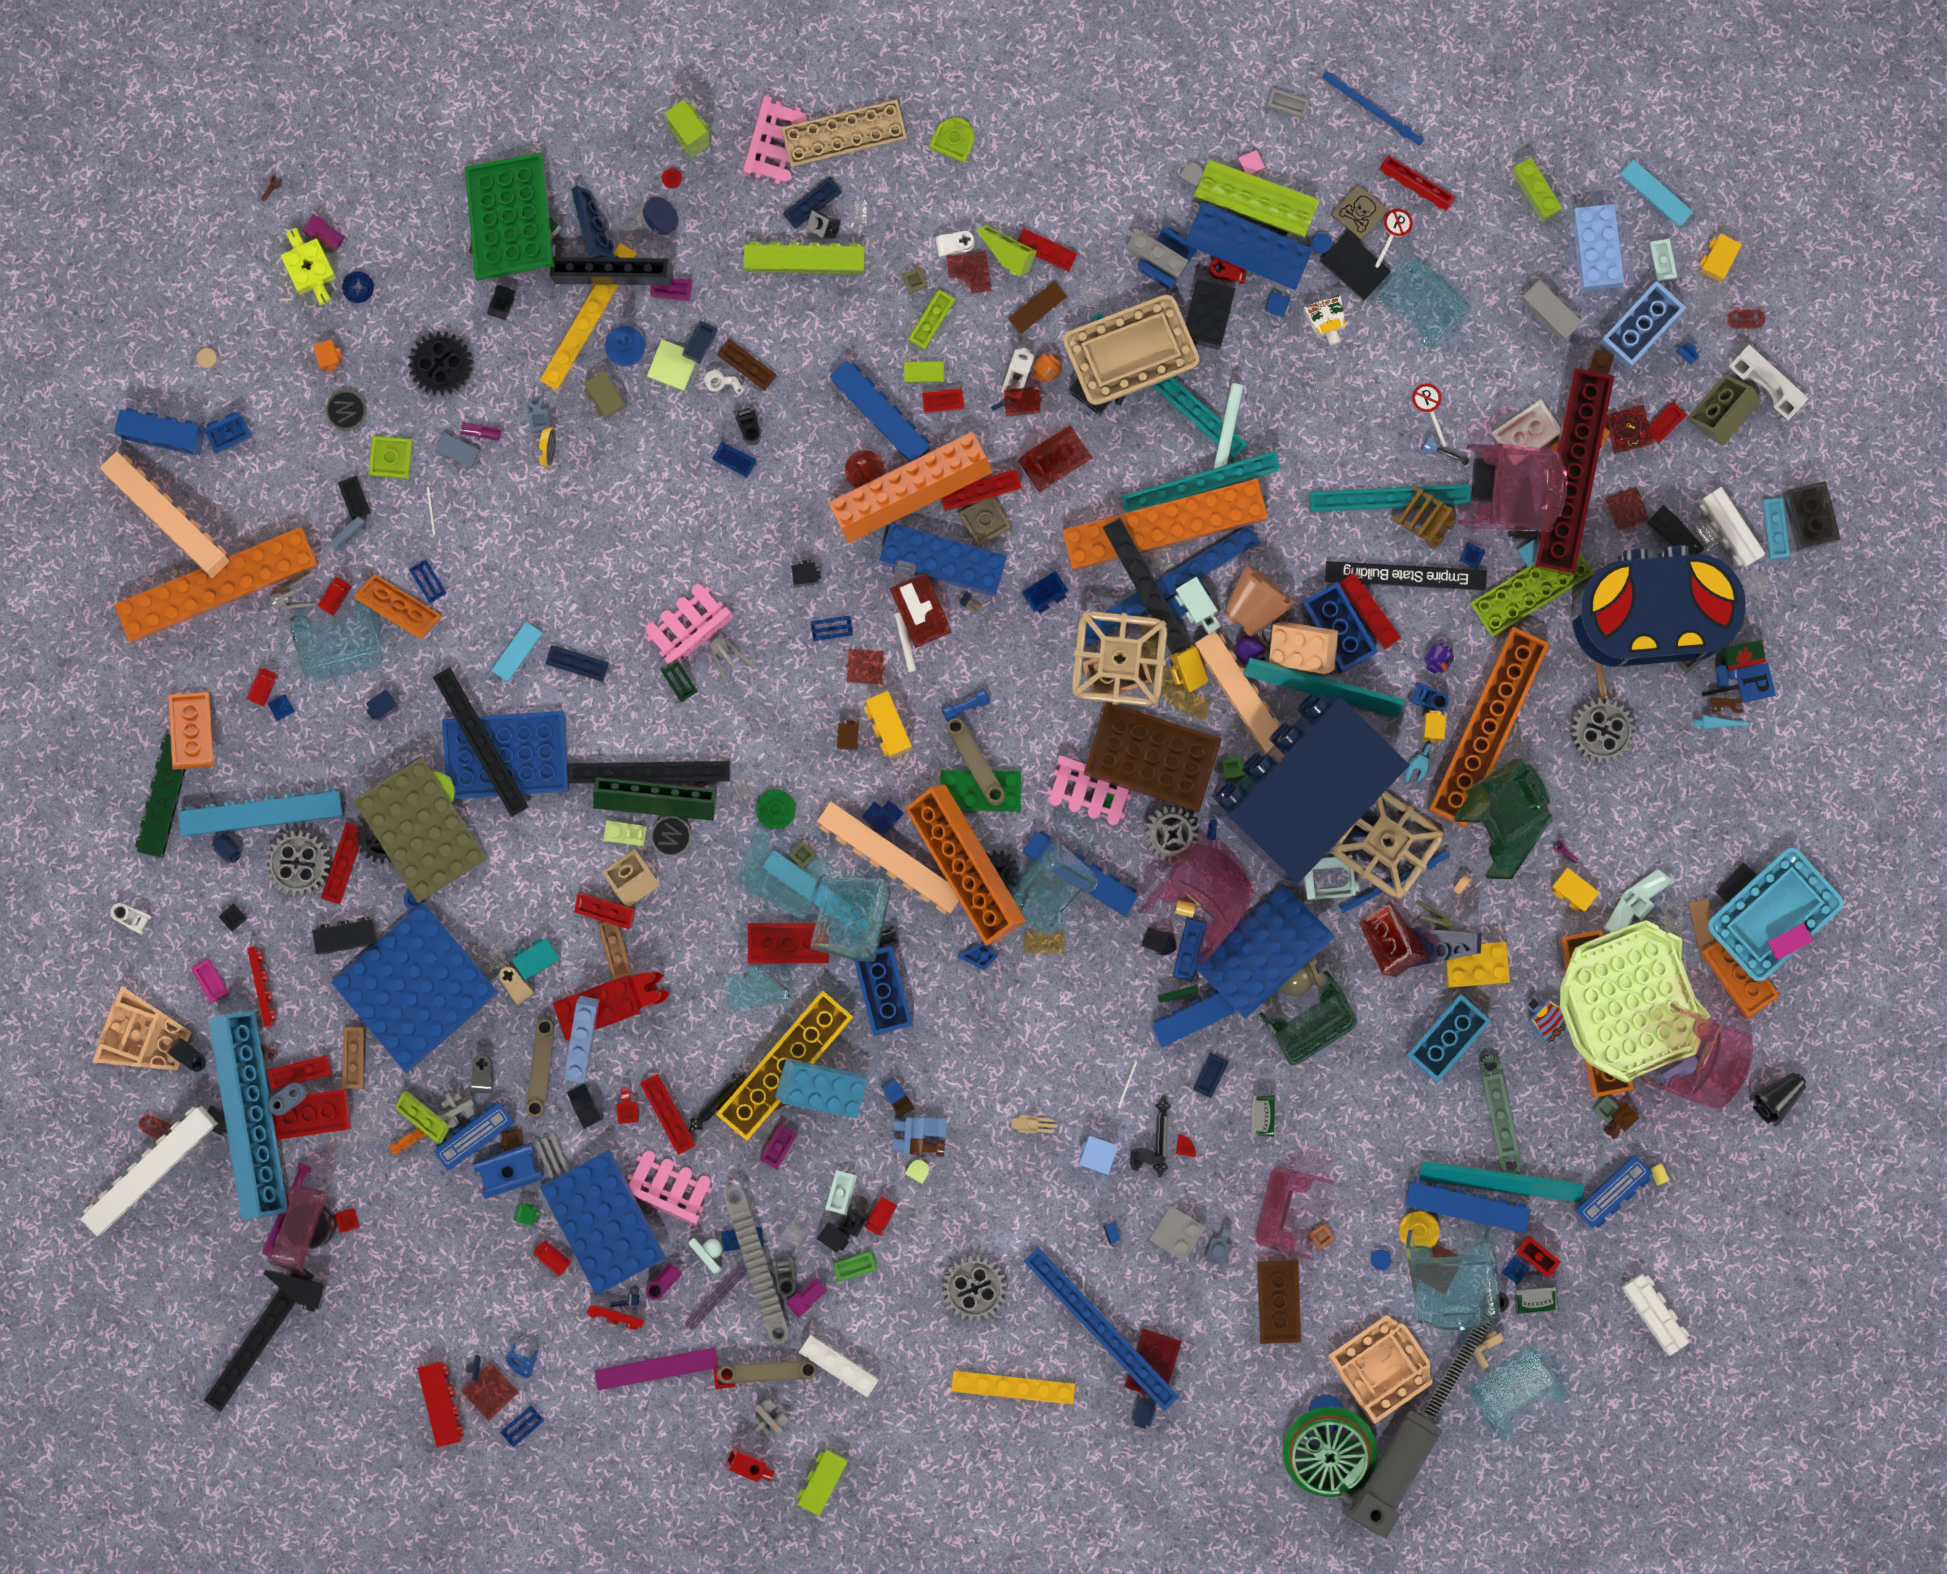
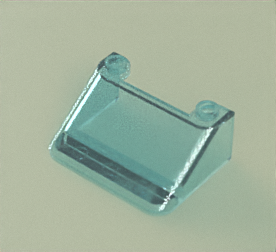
M358 601L354 607L356 616L312 627L309 619L303 615L290 617L291 635L304 675L309 681H320L377 667L383 662V652L371 608Z
M758 826L738 874V884L747 891L797 917L807 916L826 883L833 866L822 859H816L810 863L806 870L767 849L771 840L770 834Z
M1533 1347L1521 1350L1474 1381L1469 1387L1470 1397L1500 1441H1504L1512 1434L1513 1427L1508 1417L1546 1392L1556 1402H1562L1571 1397L1538 1350Z

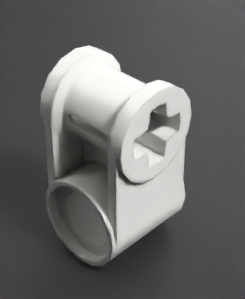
M968 231L935 237L939 258H945L947 255L952 257L956 254L969 252L975 245L974 237ZM963 238H967L968 245L964 246V244L961 243L963 242Z
M122 903L113 905L110 911L114 920L142 935L148 919L152 918V916ZM120 907L126 910L123 918H118L116 915V911Z

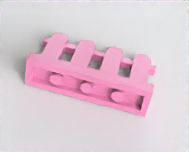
M764 95L741 175L749 177L752 172L755 173V178L760 179L762 175L775 179L774 183L779 185L780 181H789L791 173L789 170L784 169L785 163H790L786 145L782 148L770 144L771 137L784 141L782 127L775 125L776 119L784 120L794 125L806 122L807 116L800 112L801 108L799 107L792 110L780 106L781 102L779 101L773 104L771 103L772 97ZM767 116H771L770 123L766 122ZM762 135H766L765 142L760 141ZM756 153L761 155L759 161L755 160ZM766 156L780 160L779 167L764 163Z
M694 585L692 593L695 597L688 601L684 597L679 598L676 604L680 610L675 614L669 610L662 612L661 619L664 623L659 627L654 623L646 626V632L649 635L646 639L649 642L654 641L662 650L659 654L662 657L667 656L664 659L668 664L674 663L675 659H678L681 663L734 618L727 607L722 609L724 605L721 601L716 603L710 596L711 590L708 586L703 588L702 585ZM698 602L708 611L703 616L693 607ZM683 614L692 623L688 629L678 620ZM668 627L677 637L672 642L663 634V631Z
M1059 755L1056 766L1060 768L1059 771H1054L1053 775L1057 777L1053 789H1048L1047 795H1050V804L1056 807L1061 804L1062 800L1070 802L1068 808L1072 813H1077L1081 806L1089 808L1088 816L1091 819H1097L1100 812L1107 814V822L1112 826L1118 824L1119 819L1124 820L1125 814L1122 813L1126 799L1130 800L1132 796L1128 794L1129 790L1117 786V789L1109 788L1110 783L1100 780L1097 783L1091 782V777L1083 775L1086 764ZM1071 771L1078 773V777L1070 775ZM1068 780L1076 783L1072 796L1064 794ZM1087 787L1095 789L1091 803L1083 800ZM1107 793L1114 795L1110 809L1102 807Z
M652 1151L644 1152L642 1157L638 1155L636 1159L639 1162L633 1176L629 1174L627 1178L630 1181L628 1185L635 1199L696 1227L699 1216L696 1214L697 1212L702 1213L704 1208L700 1205L706 1193L710 1194L712 1188H709V1177L701 1176L698 1182L691 1179L692 1171L687 1167L682 1168L679 1174L672 1171L673 1162L670 1159H665L661 1165L654 1163L655 1155ZM650 1168L658 1170L652 1184L645 1181ZM669 1176L676 1179L671 1192L663 1190ZM688 1184L695 1187L689 1201L682 1198ZM642 1186L649 1189L648 1193L641 1190ZM660 1195L667 1197V1201L660 1199ZM679 1203L686 1206L685 1210L678 1207Z

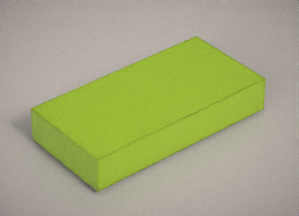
M944 361L904 362V383L944 382Z

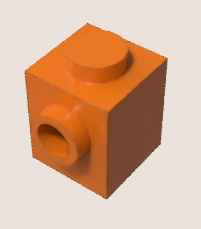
M332 339L313 345L319 367L322 371L326 370V373L333 372L338 369L337 366H341L340 360L343 359L340 348H336Z

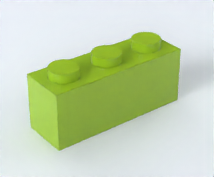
M1530 157L1515 166L1512 174L1542 223L1560 213L1562 206L1533 159Z
M826 1449L825 1453L820 1452L815 1461L819 1464L815 1471L811 1469L806 1479L809 1482L807 1488H801L796 1498L800 1500L799 1506L820 1516L848 1462L846 1458Z

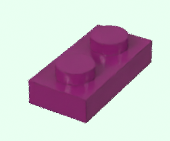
M673 278L672 286L651 285L650 297L690 301L692 280Z
M780 1124L760 1160L778 1170L798 1134Z

